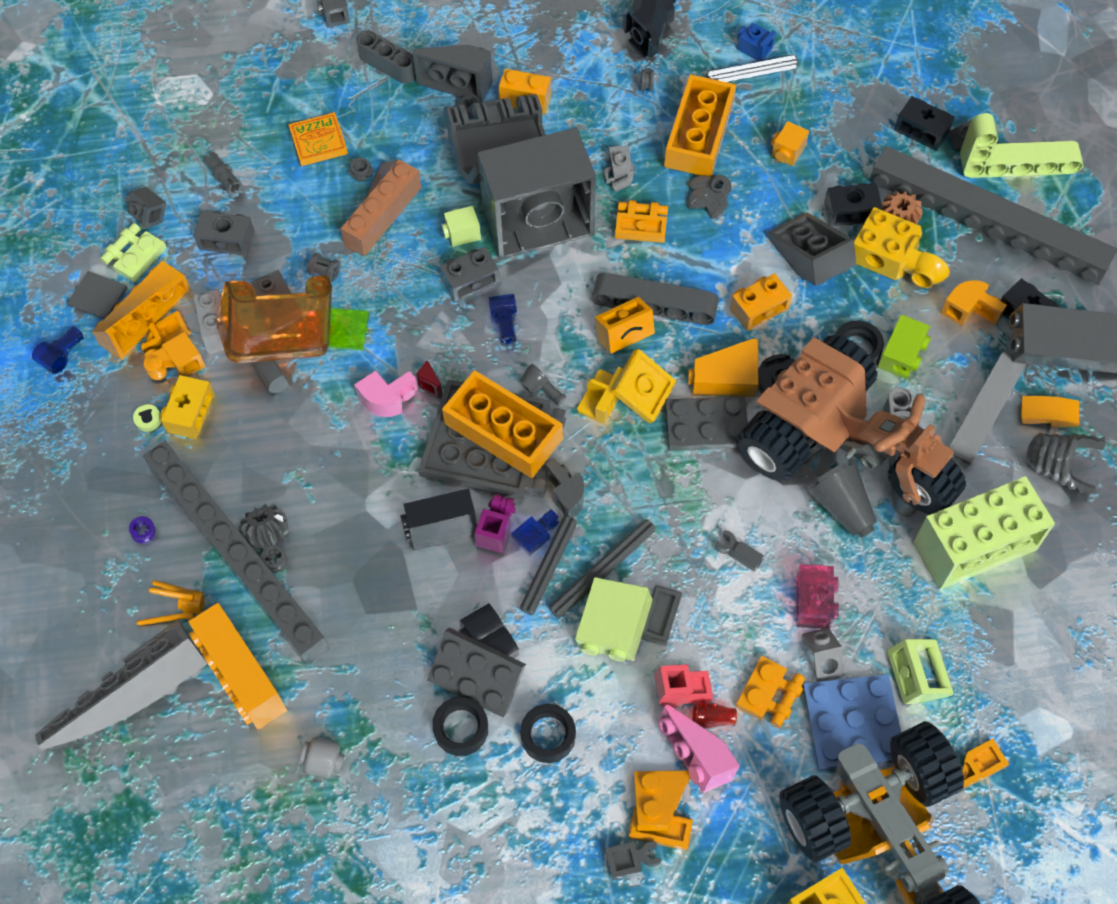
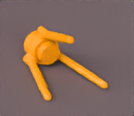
M153 580L152 585L163 589L150 587L148 591L162 596L178 598V609L183 610L184 613L138 620L136 624L141 626L180 619H193L195 614L203 612L205 594L204 592H199V590H190Z

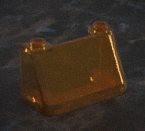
M329 276L310 277L305 285L306 293L257 296L253 286L247 282L225 281L216 325L226 356L236 363H251L319 357L326 354L330 343L332 284Z

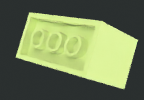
M1025 476L926 516L913 544L939 590H942L1036 551L1055 525V522Z

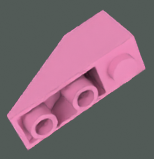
M670 705L664 706L658 720L660 731L664 736H667L674 747L676 756L683 761L689 771L691 780L699 786L702 793L731 782L740 765L725 742Z

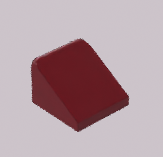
M425 361L416 374L418 386L435 397L441 398L443 396L441 383L430 363Z

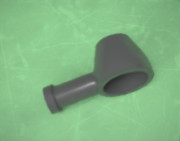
M531 364L525 370L520 383L529 393L532 394L542 389L555 401L557 406L565 401L567 396L555 388L544 373L534 364Z

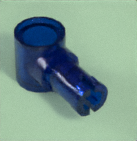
M514 293L488 297L492 320L495 319L496 324L499 325L502 344L515 343L514 321L516 319L515 316H517V306Z
M72 326L58 340H53L51 343L47 341L39 343L32 352V359L50 373L58 374L67 365L69 351L84 339L83 334L79 329Z

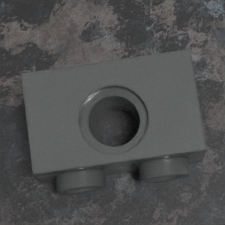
M201 211L194 238L199 250L248 256L255 231L250 217L241 214H223L217 211Z

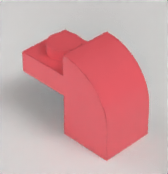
M688 664L660 666L654 673L659 704L663 707L670 705L673 708H679L682 704L710 702L713 699L708 671L689 672Z

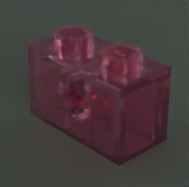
M799 565L796 573V627L830 629L833 621L838 620L839 603L834 602V593H838L839 579L838 576H834V566Z

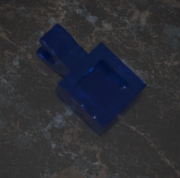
M552 509L546 512L538 521L531 516L515 529L511 536L531 556L550 539V534L547 531L554 529L560 523L557 520L559 516Z

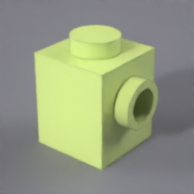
M473 206L453 209L450 212L444 213L445 224H441L445 239H450L452 247L481 240L480 224Z

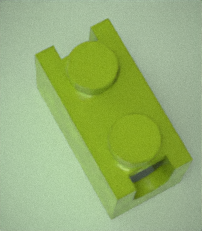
M901 314L882 354L878 368L908 379L911 370L916 372L922 360V357L918 356L920 350L925 352L931 340V337L927 336L930 325Z

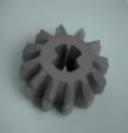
M264 504L261 508L254 507V511L245 513L246 518L240 521L241 534L253 549L260 546L263 549H266L269 545L275 546L277 541H283L284 535L289 533L287 517L282 509H278L276 505L268 507Z

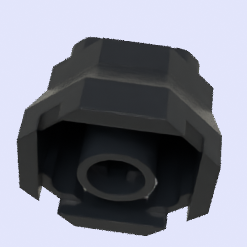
M634 0L631 11L623 15V30L625 34L630 33L629 44L641 58L646 56L652 57L659 52L666 25L674 21L675 7L673 4L676 0Z

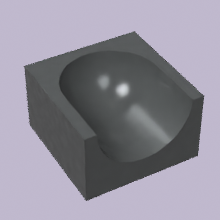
M577 127L478 152L483 214L499 260L595 235L596 174Z

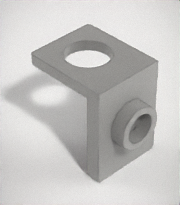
M829 628L802 634L803 641L813 655L815 676L818 682L845 675L842 646ZM826 660H836V667L832 671H822V664Z

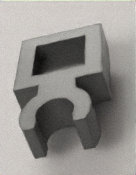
M635 841L605 848L612 881L641 874L640 865L642 864L648 867L660 865L661 858L651 859L647 855L649 850L657 848V842H647L639 850L636 849Z

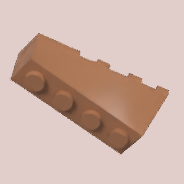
M399 159L381 164L364 201L341 227L344 246L364 257L422 188L418 169Z

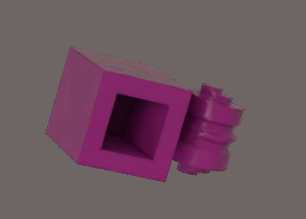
M495 494L491 501H489L488 507H490V510L483 509L474 533L477 547L503 554L511 531L510 517L516 512L514 498Z

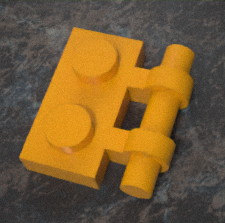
M629 200V202L619 201L618 211L621 212H617L615 239L665 243L667 217L665 216L668 214V206L658 205V202L642 204L636 203V200Z
M761 655L735 708L760 721L767 711L774 715L770 724L776 728H781L784 720H788L792 713L790 708L795 698H799L803 691L802 685L805 677L795 673L792 680L787 681L783 679L787 668ZM777 689L785 693L780 703L772 701Z

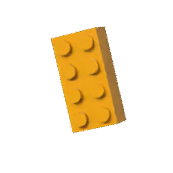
M689 75L666 147L664 167L712 178L734 105L737 84Z
M475 370L442 408L445 425L530 478L535 476L563 440V424Z
M216 603L188 621L193 629L188 634L247 725L253 722L257 730L287 712L279 694L219 603Z

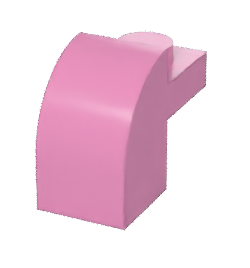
M377 371L354 384L357 398L368 411L380 417H392L403 412L401 402L411 399L418 391L416 378L410 371L389 385Z

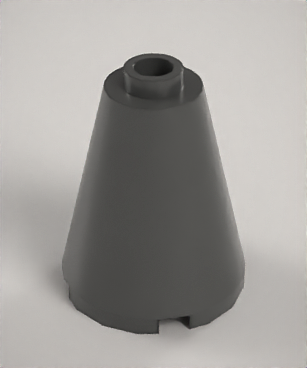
M850 459L848 467L842 463L818 477V483H816L815 487L810 483L806 488L852 536L858 534L860 538H863L875 530L872 525L877 523L857 464L854 459Z

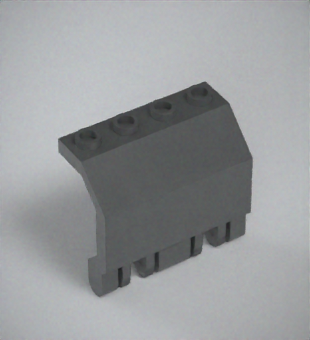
M537 94L518 96L516 99L518 113H514L509 98L472 103L471 112L474 120H469L463 104L457 107L448 106L443 108V115L448 129V139L458 172L470 184L480 183L478 152L546 135L542 125V108Z

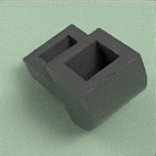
M554 458L545 464L546 476L555 486L552 490L553 502L564 516L574 518L583 507L584 481L580 473L571 477L567 467L564 464L559 465Z

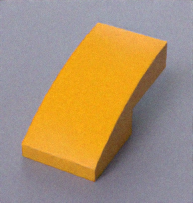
M1022 396V423H1051L1052 428L1080 427V403L1078 400L1062 397Z

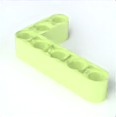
M988 113L979 114L971 120L960 150L963 174L968 178L1073 174L1080 171L1084 165L1079 144L1075 141L996 144L998 135L994 117Z

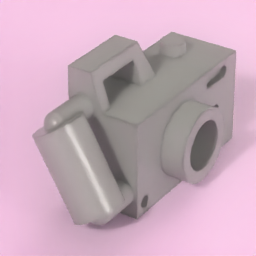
M628 145L609 147L607 162H610V166L604 170L606 184H612V188L617 192L632 185L633 167Z

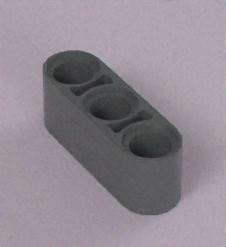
M362 31L357 35L358 53L363 62L401 83L408 84L415 80L414 59L410 52L372 31Z

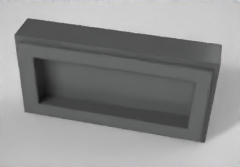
M655 585L652 594L653 600L641 637L642 640L667 646L682 592Z

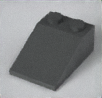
M471 45L420 48L413 51L418 85L461 98L473 94L478 96L481 102L484 101L493 84L491 51Z
M808 212L767 232L768 238L796 272L815 286L824 283L838 274L844 273L856 265L854 239Z

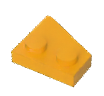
M634 771L637 831H667L673 819V814L680 804L684 790L690 782L689 771Z

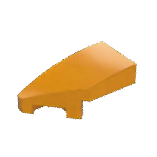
M177 310L157 322L156 325L150 322L148 327L150 333L146 343H142L141 349L145 353L151 349L158 350L162 348V344L166 343L173 336H178L183 332L187 336L192 334L183 314Z
M993 738L967 752L962 770L964 778L963 789L1009 766L1008 761Z

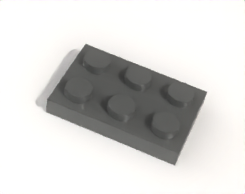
M745 396L666 399L669 451L738 449L736 437L748 424Z
M449 627L444 632L427 681L460 697L473 699L484 709L504 718L508 713L526 664Z

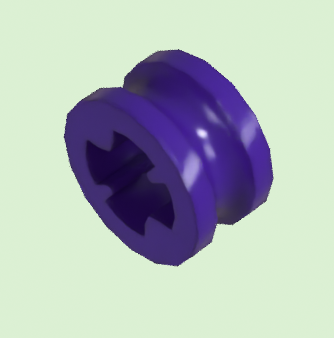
M137 517L129 525L131 537L137 543H147L155 536L154 524L148 517ZM141 525H146V528L149 529L148 532L144 531V535H139L136 530L137 528L140 530Z

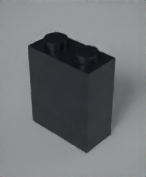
M469 488L403 504L406 513L400 515L406 542L412 541L414 551L475 536L477 521Z

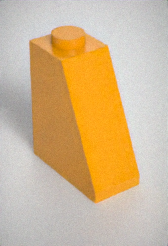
M750 339L695 359L694 368L688 370V385H693V395L756 397L758 389V339Z

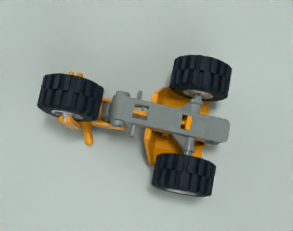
M924 721L891 738L890 749L894 766L888 769L879 770L867 748L863 744L858 743L842 750L838 755L839 764L837 772L841 777L839 790L832 792L822 779L812 775L781 790L779 793L780 808L786 825L798 847L811 861L817 863L834 854L838 862L843 865L876 856L891 848L896 860L887 864L884 869L890 871L898 866L900 867L902 874L896 880V886L904 904H981L964 886L957 885L945 892L942 890L938 882L945 878V874L949 873V868L941 855L935 856L932 851L940 843L936 840L928 844L921 834L930 829L934 821L933 815L928 812L926 807H930L962 791L964 788L963 772L958 757L947 738L932 723ZM911 838H913V840H914V842L912 843V846H911V844H910L909 841H908V840L911 839ZM917 847L920 854L917 855L913 848Z

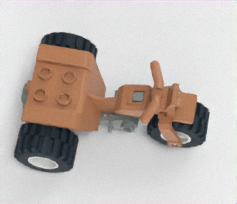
M828 335L823 341L813 337L802 349V354L787 370H783L772 387H768L756 400L757 404L769 411L762 410L758 412L736 437L738 449L746 461L762 475L778 482L790 480L811 454L810 446L804 435L831 452H836L838 448L847 452L845 456L847 460L854 456L868 470L879 468L888 456H894L897 450L901 455L889 468L888 480L892 488L906 503L928 515L950 507L966 486L964 474L952 459L954 451L942 444L940 435L935 434V426L929 424L925 429L918 426L925 404L924 395L918 394L915 396L910 415L907 419L879 411L874 413L868 421L863 420L867 416L866 391L877 380L878 372L876 371L875 363L865 350L843 336Z

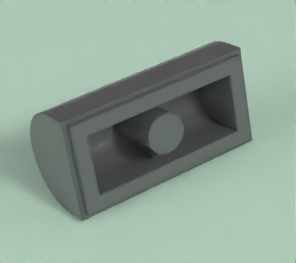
M257 337L246 345L244 352L269 392L278 393L289 387L288 380L262 340Z

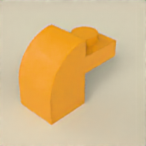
M970 280L954 288L947 297L941 314L961 326L965 324L972 313L996 325L1007 305L997 297L986 293L989 284Z

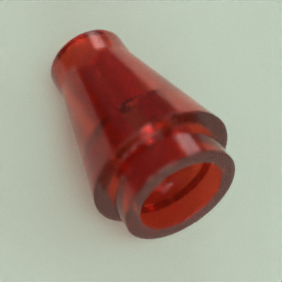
M702 700L701 702L694 703L692 721L704 729L727 725L735 726L737 710L736 708H729Z

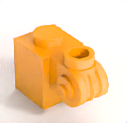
M185 332L171 337L166 343L162 344V348L159 350L151 349L144 354L145 360L143 365L149 377L153 380L165 378L167 368L170 367L175 368L179 375L186 377L205 367L200 353Z

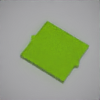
M325 308L323 322L319 325L321 333L318 346L363 351L366 335L369 334V329L367 328L369 311Z

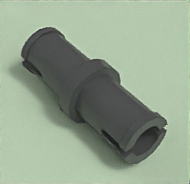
M208 153L213 161L206 155L203 162L213 172L215 180L221 182L230 194L237 193L232 187L233 185L240 191L242 183L234 176L232 168L228 164H224L217 153Z

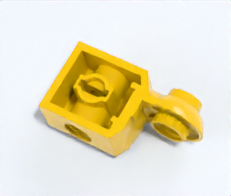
M874 207L854 241L857 265L895 281L907 274H911L912 281L922 288H930L935 284L941 283L950 275L949 267L941 258L931 253L918 251L919 240L922 236L921 226Z

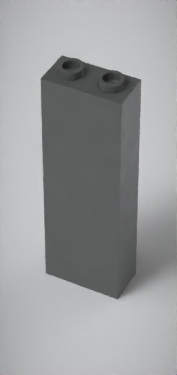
M1022 303L1011 313L1009 325L1012 328L1010 350L1013 352V362L1117 373V314Z

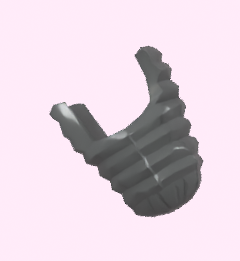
M1038 433L1028 445L1027 462L1036 473H1041L1045 477L1050 476L1053 481H1058L1062 486H1067L1070 490L1094 495L1097 491L1094 485L1082 482L1073 476L1071 459L1078 447L1103 450L1107 442L1105 438H1097L1094 435H1078L1075 433L1071 436L1066 434L1051 436Z

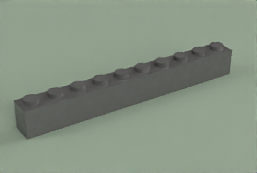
M888 146L884 148L873 166L869 181L874 184L877 183V186L892 192L896 190L900 194L906 190L909 196L915 194L916 200L921 201V205L925 208L939 212L947 218L959 221L969 228L979 230L994 239H999L1016 249L1030 253L1038 259L1052 263L1065 271L1072 272L1098 285L1117 252L1116 247Z
M166 440L144 454L143 458L152 473L306 666L326 652L329 647L325 637Z

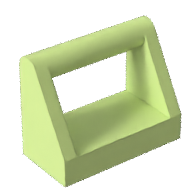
M905 639L887 650L903 704H915L954 695L937 640ZM928 650L940 688H929L918 651Z

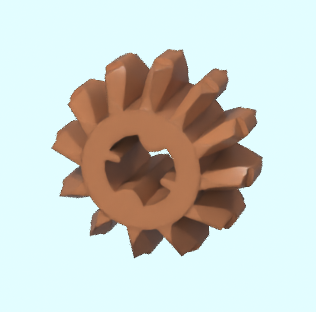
M896 190L892 195L887 194L882 203V211L917 225L923 214L921 201L916 200L915 194L907 195L906 190L902 194Z

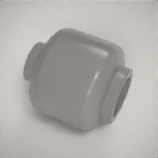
M315 736L310 742H305L299 764L303 765V771L308 775L330 779L334 771L340 772L345 755L340 753V744L337 741Z

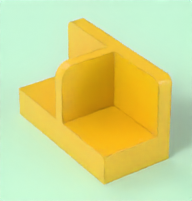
M618 367L614 375L602 369L598 370L594 379L588 380L587 391L577 407V412L605 425L619 399L610 391L624 368Z

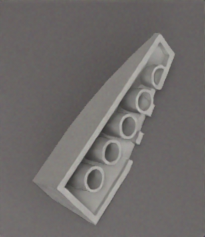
M178 620L124 658L122 661L125 665L115 674L109 671L101 678L103 682L95 691L87 690L78 698L72 711L70 709L63 710L36 733L35 737L38 747L41 750L48 749L105 729L137 713L164 695L172 694L183 681L197 676L203 670V667L207 665V662Z

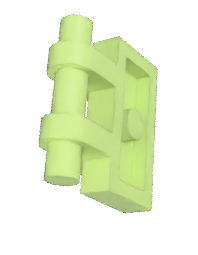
M135 223L128 229L124 228L119 234L120 237L114 244H109L104 249L105 253L100 257V260L106 265L113 259L117 262L113 265L114 270L133 283L140 278L167 248L165 242L147 231L140 237L135 236L141 230ZM127 244L131 245L125 253L121 252Z

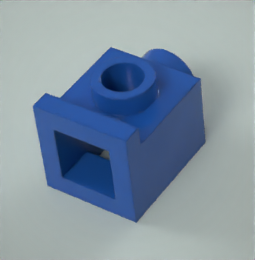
M753 22L749 27L743 26L737 35L739 39L737 50L757 61H762L774 48L776 32L773 30L769 32Z

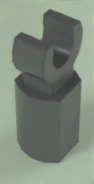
M725 530L722 537L728 540L729 544L724 545L717 541L715 549L723 554H731V558L756 572L765 555L742 541H736L733 533Z

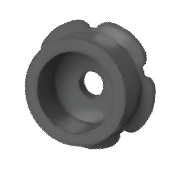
M356 158L350 164L349 175L358 181H364L373 174V168L365 158Z

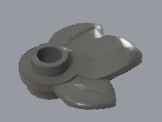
M703 175L694 178L688 183L693 190L688 199L689 209L707 207L712 219L719 217L728 206L727 196L732 189L731 182L726 176L717 175L711 178ZM718 184H723L722 188L716 189L715 186Z

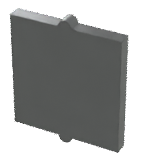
M88 271L80 284L75 286L76 290L67 302V305L104 320L119 303L127 290V285Z

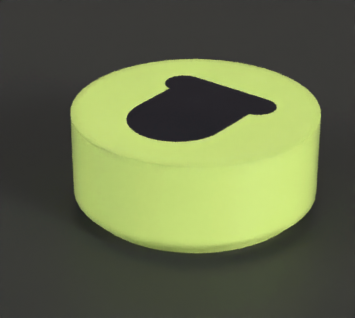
M146 404L135 410L133 420L139 430L151 432L160 426L161 414L157 407Z

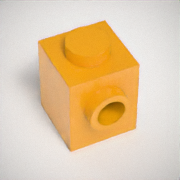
M787 121L781 132H776L772 138L771 146H773L771 157L776 158L782 163L794 166L806 147L809 130Z

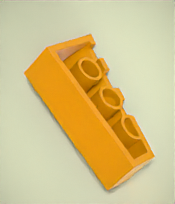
M161 261L149 271L148 275L138 285L133 287L130 294L122 302L118 303L104 320L97 324L92 333L98 344L120 360H123L150 332L148 329L150 322L156 325L190 290L186 276L164 261Z

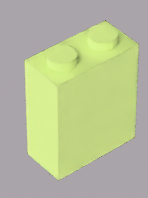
M594 577L575 637L580 650L591 656H597L598 654L607 655L612 660L624 662L625 659L635 661L653 600L649 589Z

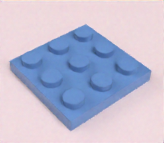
M889 674L803 684L804 700L818 771L837 769L839 753L858 743L863 744L867 748L877 765L893 763L890 741L893 736L901 733Z

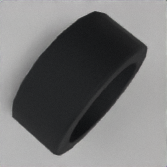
M857 320L849 321L837 330L836 335L840 337L859 336L868 340L873 346V351L869 356L875 365L879 362L884 347V340L877 327L869 322Z
M454 697L443 702L436 710L433 717V733L438 745L446 753L455 756H467L478 751L485 743L488 736V719L483 707L475 700L467 697ZM455 711H468L475 716L478 722L475 736L467 742H453L444 733L443 724L445 719Z
M542 704L534 707L527 712L522 720L520 735L523 748L531 758L538 762L554 763L561 761L569 755L575 744L576 727L573 718L567 710L558 705ZM551 717L563 724L566 732L565 739L556 749L544 750L536 746L532 741L531 730L539 719Z

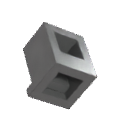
M147 187L131 191L127 195L125 200L128 204L127 212L141 222V228L146 229L163 223L166 202Z

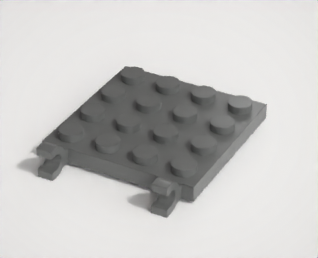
M448 379L420 463L419 476L523 498L526 491L535 497L544 499L547 490L545 487L546 480L529 478L524 473L445 425L442 408L464 383ZM513 393L561 422L564 429L566 410L549 408L550 400Z

